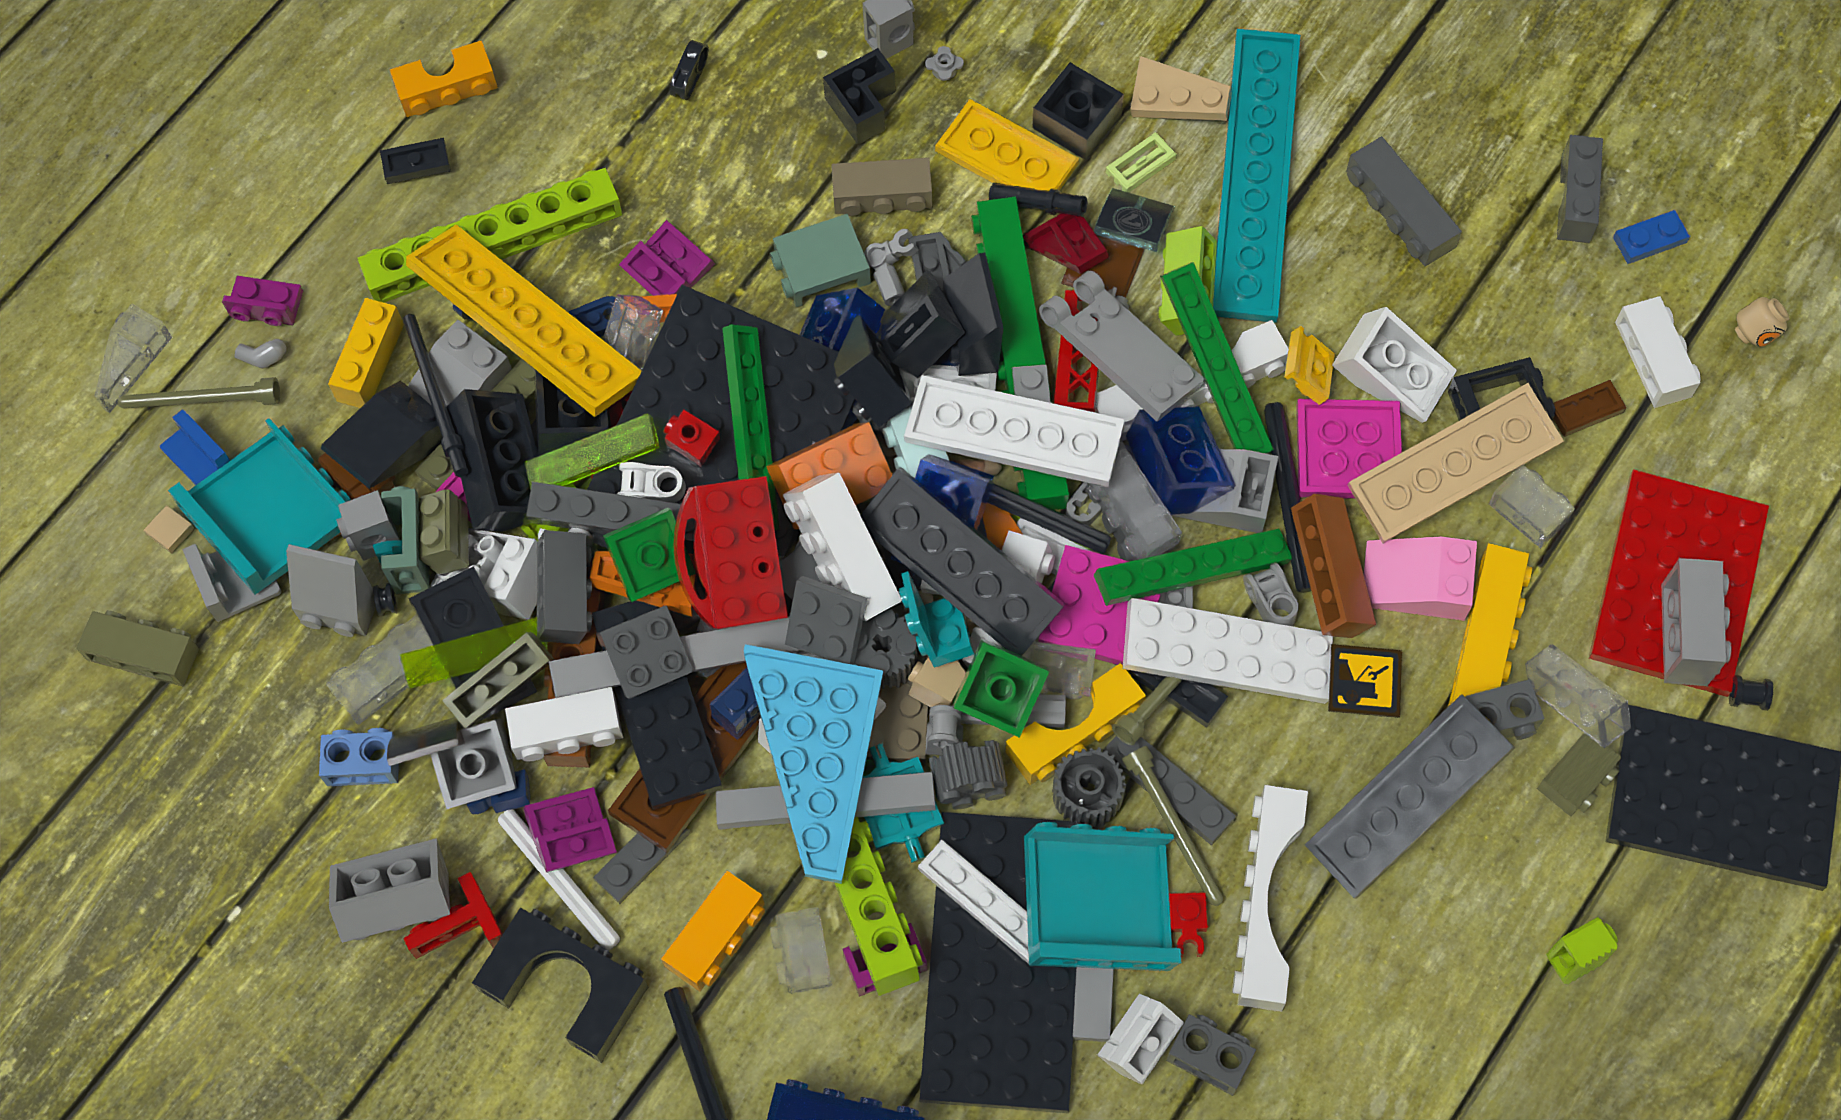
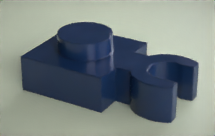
M526 770L514 772L516 789L467 803L471 814L483 813L491 806L495 813L529 805L530 787Z

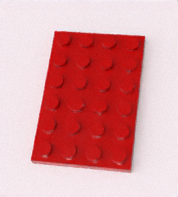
M1633 469L1629 476L1588 659L1664 679L1661 584L1679 558L1723 561V574H1727L1729 579L1728 591L1724 595V607H1728L1730 611V621L1728 628L1725 629L1726 641L1731 643V657L1729 662L1724 664L1720 673L1712 679L1708 686H1686L1728 697L1732 692L1733 676L1736 672L1769 505Z

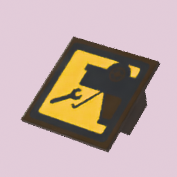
M1331 644L1328 712L1400 718L1402 650Z

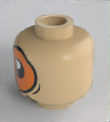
M1759 297L1738 312L1736 316L1738 326L1735 328V331L1745 344L1751 342L1755 346L1764 347L1785 333L1789 315L1777 299L1772 298L1770 300L1766 297Z

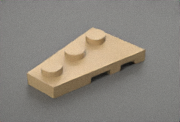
M1140 56L1130 109L1132 117L1227 121L1232 95L1231 87Z

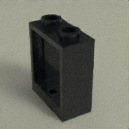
M1530 357L1453 377L1448 389L1449 397L1459 421L1480 410L1474 393L1518 381L1520 386L1529 383L1551 421L1555 416V406L1552 399L1546 397L1541 371L1539 368L1534 367Z

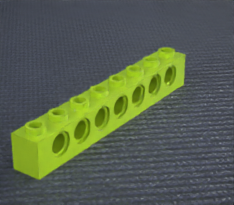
M606 168L597 171L591 170L584 173L581 177L567 182H558L552 187L537 193H527L515 201L497 204L491 207L490 210L476 215L464 216L457 222L446 226L434 227L428 232L413 238H403L396 244L388 247L370 250L365 255L357 257L373 300L385 303L431 286L406 266V256L454 225H458L502 260L620 217L623 214L619 198ZM588 198L586 201L577 202L579 199ZM557 209V211L553 213H546L549 210ZM526 220L523 224H516L519 221ZM488 232H495L493 235L485 236ZM402 265L401 268L392 270L395 266Z

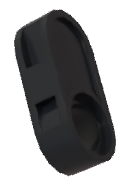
M694 40L688 43L670 84L671 96L677 97V95H680V98L683 100H688L691 97L707 62L709 52L707 44Z

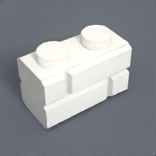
M1139 994L1111 1034L1110 1040L1104 1044L1098 1053V1056L1122 1076L1143 1084L1184 1022L1161 1002Z

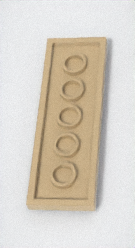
M1529 383L1353 479L1347 485L1383 544L1558 447L1564 440Z

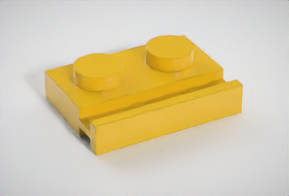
M1299 326L1291 332L1284 377L1287 380L1293 378L1296 381L1295 386L1299 391L1320 405L1329 399L1333 372L1332 364L1334 363L1335 353L1312 334L1306 336L1304 328Z

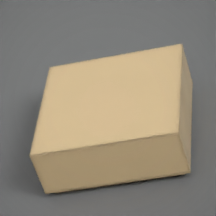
M166 505L143 531L172 554L195 528L190 522Z

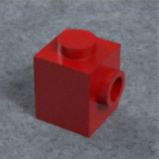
M683 410L679 417L673 415L663 431L667 434L665 437L667 446L701 467L720 440L719 431L686 410Z

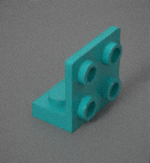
M909 572L902 573L904 587L899 588L904 607L910 609V613L905 614V619L911 635L918 634L915 637L921 655H928L934 668L974 655L965 615L945 598L924 605Z

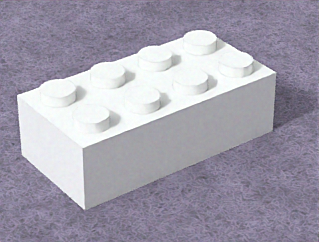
M840 473L819 475L783 494L786 501L784 503L785 512L793 523H797L802 533L799 536L800 542L808 554L812 553L818 565L815 567V571L819 580L822 583L867 598L863 621H867L902 601Z

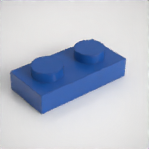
M1675 210L1617 230L1613 236L1627 264L1686 244L1690 238Z

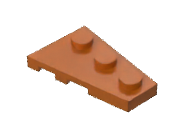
M595 551L590 574L592 587L627 597L610 552ZM688 553L696 571L695 575L689 577L696 592L698 572L694 554ZM680 581L637 600L658 607L667 605L668 610L691 617L693 614V607L689 603Z

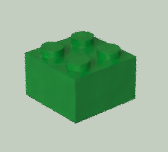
M982 638L952 703L953 708L1020 738L1050 671L1041 664Z

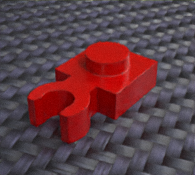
M1169 893L1171 933L1181 932L1176 948H1181V957H1183V946L1186 943H1192L1196 946L1197 957H1202L1204 942L1197 935V932H1207L1208 929L1206 893Z

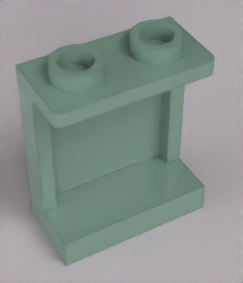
M848 214L773 238L774 251L770 252V257L775 271L781 270L784 279H781V285L786 298L792 297L796 307L802 306V297L852 280L856 281L858 288L871 284L870 267Z
M404 486L394 487L391 491L381 492V500L395 525L402 524V554L381 556L382 571L395 594L418 593L430 588V565H426L419 559L420 497L416 489Z

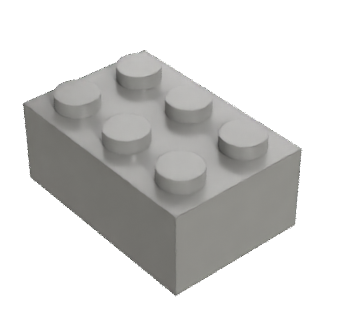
M1679 558L1661 584L1664 683L1708 686L1712 679L1720 673L1724 664L1730 660L1731 643L1726 641L1725 629L1729 626L1730 611L1728 607H1724V595L1728 591L1729 579L1727 574H1723V561Z
M437 838L330 866L329 910L342 943L351 940H362L370 935L389 930L396 931L408 925L424 921H435L443 916L450 915L449 873Z

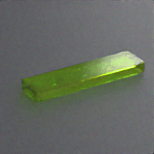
M647 413L526 461L525 465L530 489L532 482L564 486L660 448L653 417Z
M537 617L399 654L408 689L482 669L525 633L533 632L537 637Z

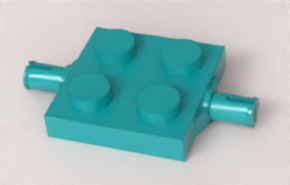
M882 743L877 745L881 759L875 746L869 748L876 768L863 778L924 773L919 757L902 763H890ZM936 802L935 810L864 816L871 831L875 849L878 850L892 844L905 843L911 863L918 862L913 848L916 849L919 860L926 858L918 838L926 831L944 824Z

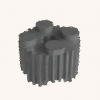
M887 609L867 621H863L856 659L852 665L883 670L881 688L885 689L886 685L889 688H892V686L899 688L900 683L906 684V678H909L911 670H913L918 662V645L915 637L917 634L911 635L907 622L905 623V617L899 618L898 613L894 614L891 609ZM881 648H886L889 651L885 653Z
M985 741V746L982 747L968 746L967 742H958V744L944 746L942 749L943 755H940L939 758L936 756L929 758L936 797L941 804L951 803L954 810L966 809L973 806V800L979 798L992 801L1006 796L1007 780L1000 746L997 741Z
M1098 747L1097 750L1090 748L1089 752L1082 749V752L1079 753L1076 750L1074 751V756L1068 754L1067 758L1063 756L1062 762L1058 763L1057 769H1055L1052 792L1055 808L1059 814L1064 813V819L1070 818L1071 822L1077 821V824L1084 822L1091 825L1092 829L1102 827L1105 821L1109 822L1111 816H1116V812L1120 810L1123 803L1126 784L1125 776H1122L1123 769H1119L1120 764L1118 762L1115 763V756L1113 754L1109 756L1107 750L1101 752V748ZM1090 783L1095 786L1094 791H1087L1083 787H1087Z

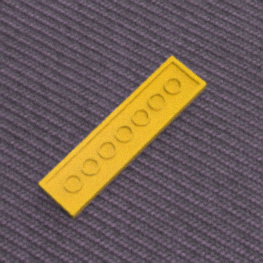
M454 225L406 256V266L594 417L634 389L642 370L458 225Z

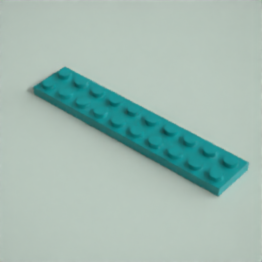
M1237 29L1231 81L1232 95L1228 115L1216 251L1213 309L1217 317L1263 322L1273 320L1274 323H1277L1300 34Z

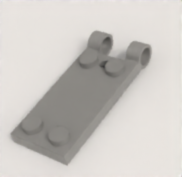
M1087 271L1073 283L1077 296L1082 301L1090 304L1075 316L1071 315L1069 305L1059 296H1053L1039 308L1041 318L1048 326L1057 330L1157 422L1201 388L1205 381L1204 377L1106 291L1102 279L1093 271Z

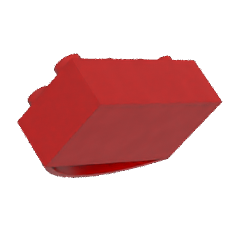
M767 476L690 487L683 499L676 519L674 558L682 589L695 612L710 628L714 629L788 618ZM693 518L695 522L694 558L698 575L705 589L706 598L703 600L698 598L692 586L685 562V529L687 520Z

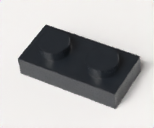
M444 137L380 150L384 178L387 184L451 171Z

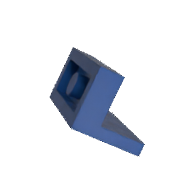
M183 409L172 417L179 430L160 445V448L195 485L230 461L226 453Z

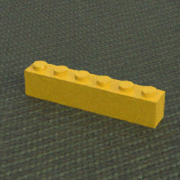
M1490 543L1487 544L1481 557L1472 607L1467 619L1448 707L1461 694L1467 696L1501 687L1502 681L1507 682L1512 662L1506 660L1508 650H1514L1519 630L1513 629L1515 618H1521L1526 601L1525 598L1520 597L1522 586L1528 587L1532 574V567L1527 566L1529 553Z

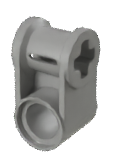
M1278 563L1271 564L1270 569L1253 576L1251 574L1244 575L1243 582L1246 592L1255 604L1263 621L1294 626L1298 612V602ZM1275 609H1283L1287 611L1289 615L1281 617L1276 615L1273 611Z
M949 705L933 706L929 711L925 754L940 756L943 755L942 749L944 746L963 742L962 712Z

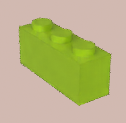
M1203 226L1167 233L1166 247L1163 249L1164 274L1194 262L1212 306L1217 240ZM1161 280L1162 305L1159 307L1160 322L1175 336L1183 335L1185 333Z

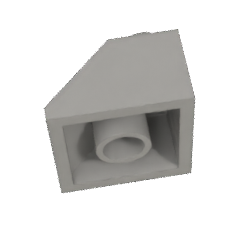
M502 718L462 729L465 744L430 754L446 809L517 788L512 751Z

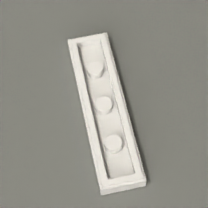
M941 840L918 865V870L1029 964L1027 911Z

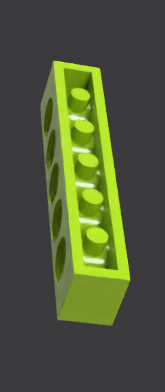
M855 817L848 852L857 851L859 854L853 858L846 859L842 884L835 883V886L877 994L881 996L920 981L918 967L922 966L923 962L916 944L909 946L905 935L910 934V929L904 913L896 914L893 904L898 902L892 883L891 881L884 883L880 873L885 871V867L879 851L871 852L868 842L873 841V837L867 821L859 822L858 817ZM864 881L872 883L864 889L856 888L859 883ZM875 912H881L884 914V916L878 920L868 919V917ZM891 943L897 945V947L890 952H884L880 950L881 947L886 944Z

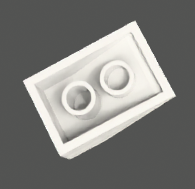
M1387 307L1362 316L1332 364L1334 368L1356 387L1381 401H1400V411L1421 423L1427 421L1457 371Z

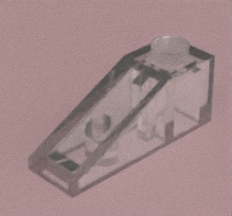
M131 304L125 312H122L116 318L110 330L94 395L108 413H111L118 404V398L130 390L173 338L162 321L134 304Z

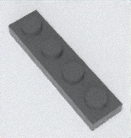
M1115 736L1103 749V752L1107 750L1109 756L1113 754L1115 756V763L1118 762L1120 764L1119 768L1123 769L1124 773L1147 791L1139 775L1135 776L1133 771L1128 772L1122 761V758L1147 745L1154 757L1151 760L1154 765L1152 770L1179 819L1212 846L1231 825L1236 816L1142 737L1134 745H1128Z

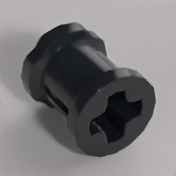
M1739 675L1733 676L1732 692L1729 695L1730 706L1738 707L1739 704L1759 706L1761 710L1765 711L1770 709L1774 689L1773 681L1764 679L1763 682L1743 680L1742 676Z

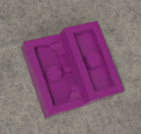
M667 220L645 244L640 240L619 264L653 296L677 294L682 284L691 288L715 265L707 255Z
M594 787L525 805L523 808L534 844L546 873L617 853L607 818L603 819Z

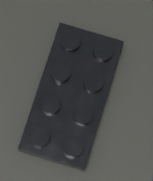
M474 566L408 598L455 690L513 644ZM530 679L478 722L536 693L537 690L532 680Z

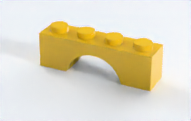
M1121 663L1092 682L1090 694L1093 709L1081 724L1066 730H1053L1034 721L1023 729L1020 738L1014 735L1006 741L1005 753L1030 785L1037 780L1045 782L1054 775L1058 763L1062 762L1063 756L1066 758L1068 754L1074 756V751L1076 750L1079 753L1082 752V749L1087 751L1085 747L1095 740L1101 743L1114 733L1112 730L1113 724L1122 715H1127L1130 712L1134 713L1145 701L1146 694L1127 670L1123 669Z

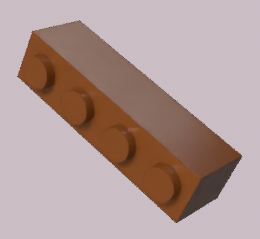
M1314 493L1291 507L1322 635L1353 638L1376 626V621L1345 501L1341 497Z

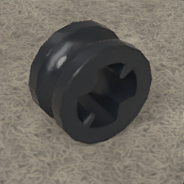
M386 583L384 588H380L378 585L373 586L374 602L378 615L384 616L386 611H391L392 614L397 613L396 596L390 583Z

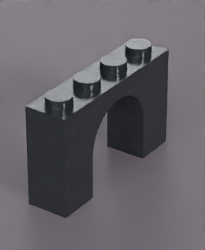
M520 907L472 984L479 992L509 1009L529 976L542 964L557 959L571 960L580 964L590 975V996L565 1038L571 1046L602 1063L648 989L645 979L642 978L644 972L631 963L625 962L621 966L611 960L613 954L597 944L590 948L581 943L582 936L572 929L564 926L562 930H559L550 925L551 918L539 910L533 908L530 913Z

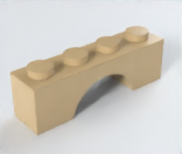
M965 616L969 634H972L973 629L979 626ZM928 656L924 664L918 661L908 678L909 681L913 682L908 695L929 707L937 705L951 706L966 672L958 660L934 668Z

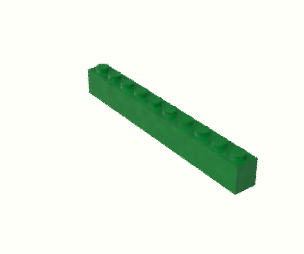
M1016 197L978 201L977 214L971 215L973 234H979L981 243L976 244V253H986L1003 323L1001 360L999 361L997 377L998 381L1004 380L1006 390L1001 392L1014 395L1012 367L1046 364ZM1049 386L1050 403H1052V397H1051L1050 386ZM1013 466L1014 472L1020 471L1022 481L1017 482V494L1052 510L1066 509L1069 492L1065 477Z

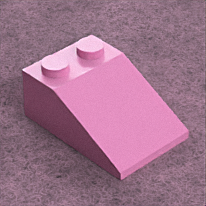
M1449 537L1390 539L1383 544L1381 540L1367 541L1363 575L1372 608L1465 621L1472 607L1477 541Z

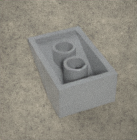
M457 320L435 342L428 353L446 407L464 389L491 391L512 369L505 354L460 320ZM418 369L408 387L431 404L420 370Z
M289 544L286 552L291 605L300 623L312 629H320L321 626L333 628L336 633L347 637H353L354 633L366 636L376 606L373 588L358 561Z

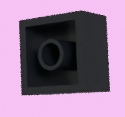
M1070 62L1033 107L1032 128L1086 160L1122 115L1124 94Z

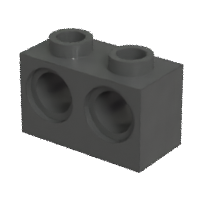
M1530 679L1465 696L1490 720L1505 738L1515 736L1516 740L1529 738L1537 733L1536 730L1539 729L1545 719ZM1510 707L1522 709L1526 717L1518 718L1514 716L1510 711Z
M1189 1014L1166 1061L1233 1096L1256 1049L1250 1046L1251 1042L1244 1036L1234 1032L1228 1035L1216 1028L1217 1024L1210 1018L1199 1014L1197 1017ZM1191 1035H1198L1205 1041L1206 1048L1201 1051H1194L1188 1047L1186 1038ZM1223 1053L1234 1054L1239 1060V1066L1235 1069L1225 1068L1220 1062V1055Z

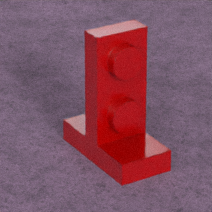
M471 872L457 878L469 904L465 906L459 904L451 907L450 915L444 916L433 923L423 922L412 928L411 934L403 938L408 950L416 959L479 926L482 927L493 948L500 940L503 933Z

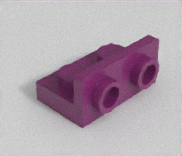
M237 275L231 296L224 295L222 303L229 316L239 321L253 319L263 321L272 326H280L281 324L294 325L303 289L299 284Z

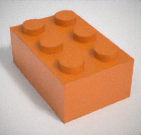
M869 422L850 426L766 466L783 506L786 503L783 494L819 475L840 473L855 505L876 496L892 477V473ZM790 520V522H791V524H792L794 530H795V529H799L797 523H796V522L793 523V522Z

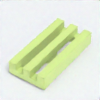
M1155 132L1106 166L1105 173L1109 177L1112 176L1114 178V183L1117 186H1122V191L1129 193L1175 161L1176 153ZM1157 144L1158 148L1137 160L1135 164L1124 172H1119L1120 169Z

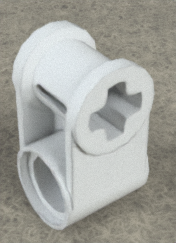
M635 462L620 463L619 470L622 471L621 491L617 493L618 495L675 503L681 500L685 494V482L679 471L674 467ZM672 477L677 480V487L673 491L662 492L660 490V484L665 478Z

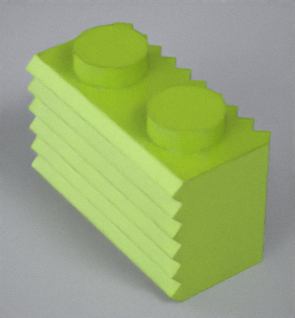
M1597 917L1561 937L1546 956L1562 982L1569 985L1584 974H1588L1591 970L1594 971L1597 967H1600L1617 950L1618 938L1612 927L1607 923L1603 924L1602 920Z

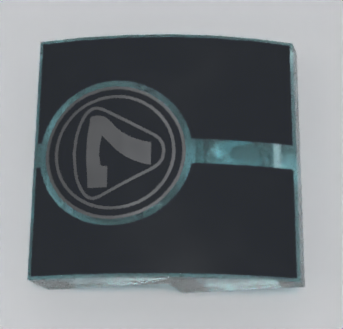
M1112 188L1095 224L1094 233L1157 252L1163 234L1165 235L1174 206Z

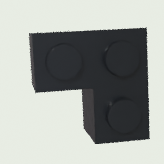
M879 48L823 77L825 99L857 145L885 131L884 109L878 101L896 92L895 71Z

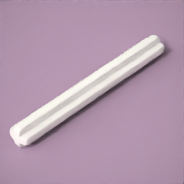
M513 809L502 813L498 817L501 827L601 947L609 951L620 941L619 935L564 869L546 873L530 829Z

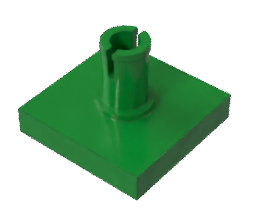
M668 507L603 535L627 597L631 602L680 581L674 558L676 521L672 510ZM684 543L685 562L690 577L695 575L696 571Z

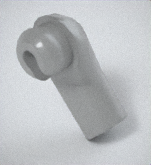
M280 339L268 341L256 349L241 343L237 346L234 355L238 360L263 369L276 363L286 353V345Z

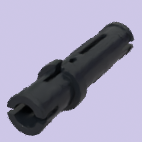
M993 182L989 190V200L1016 197L1017 207L1046 211L1048 215L1063 213L1084 217V213L1087 210L1088 201L1086 196L1060 193L1059 189L1052 188L1047 191Z

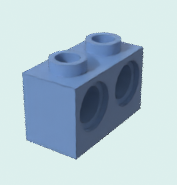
M372 728L367 733L335 730L330 735H321L320 778L326 786L398 783L399 763L389 766L387 761L388 744L391 737L394 736L393 732H389V730L384 728ZM379 749L385 750L381 759L376 761L370 760L374 751ZM350 751L346 760L335 762V757L340 752Z

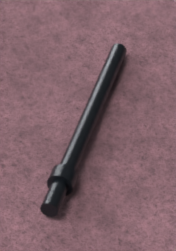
M407 314L403 317V322L443 438L441 446L444 455L450 459L455 476L463 477L468 473V468L462 454L465 449L461 437L455 433L416 316L414 314Z

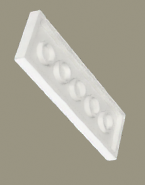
M921 375L905 430L904 442L1109 487L1125 419Z
M1131 598L1127 605L1123 669L1325 704L1329 701L1330 658L1333 636L1322 635L1321 631Z

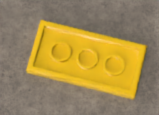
M971 99L968 100L935 145V152L992 183L997 182L1049 191L1052 188L1061 190L1079 164L1078 157Z

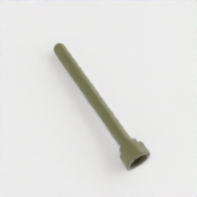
M276 377L261 378L260 382L254 383V386L122 395L118 398L117 403L119 407L124 409L255 399L256 402H262L263 405L279 404L280 386Z
M1166 676L1134 713L1130 712L1127 715H1122L1113 724L1112 730L1122 742L1134 745L1144 734V722L1182 679Z
M1147 745L1122 758V761L1128 772L1133 771L1135 776L1139 775L1168 829L1171 834H1174L1178 847L1203 892L1206 893L1208 901L1211 905L1218 906L1223 902V896L1152 770V767H1154L1151 761L1154 758Z

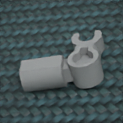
M908 229L898 231L891 241L886 240L881 244H870L864 251L868 265L876 271L874 272V277L887 306H892L905 293L896 269L892 266L893 263L898 261L900 256H912L919 250L913 243L904 247L905 240L913 236L912 232Z

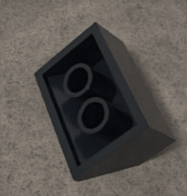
M978 253L943 280L942 292L965 332L948 349L950 363L956 364L958 376L998 373L1003 323L986 253Z

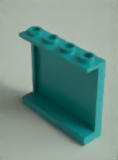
M270 418L265 420L270 433L187 491L178 482L168 490L178 508L254 595L288 571L286 550L289 544L317 550L338 535L340 529L336 519L342 517L338 505L351 500L342 489L338 492L335 491L332 487L334 485L333 480L323 468H320L318 471L314 468L312 464L315 462L303 446L297 449L293 445L295 439L284 425L278 428Z
M1053 822L1036 824L1024 836L1029 965L1170 971L1181 964V948H1172L1166 845L1174 840V834L1161 833V830L1157 828H1145L1139 832H1129L1123 826H1111L1105 828V830H1094L1088 824H1077L1070 828H1059L1058 824Z

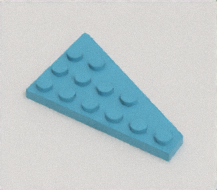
M745 644L744 658L805 877L842 884L883 670Z

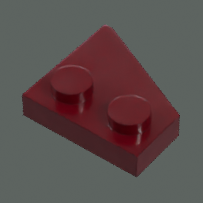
M1062 213L1023 235L1025 247L1080 274L1109 258L1107 250L1084 217Z

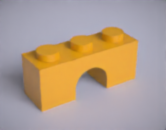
M482 40L452 49L454 66L450 72L442 76L428 74L424 70L421 60L390 69L406 117L422 115L429 110L444 105H453L460 100L475 95H484L498 88Z

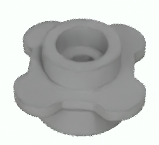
M946 46L939 47L938 53L932 58H927L925 62L926 68L932 70L933 75L943 81L952 79L956 75L957 69H961L964 64L963 59L953 55L950 52V48Z

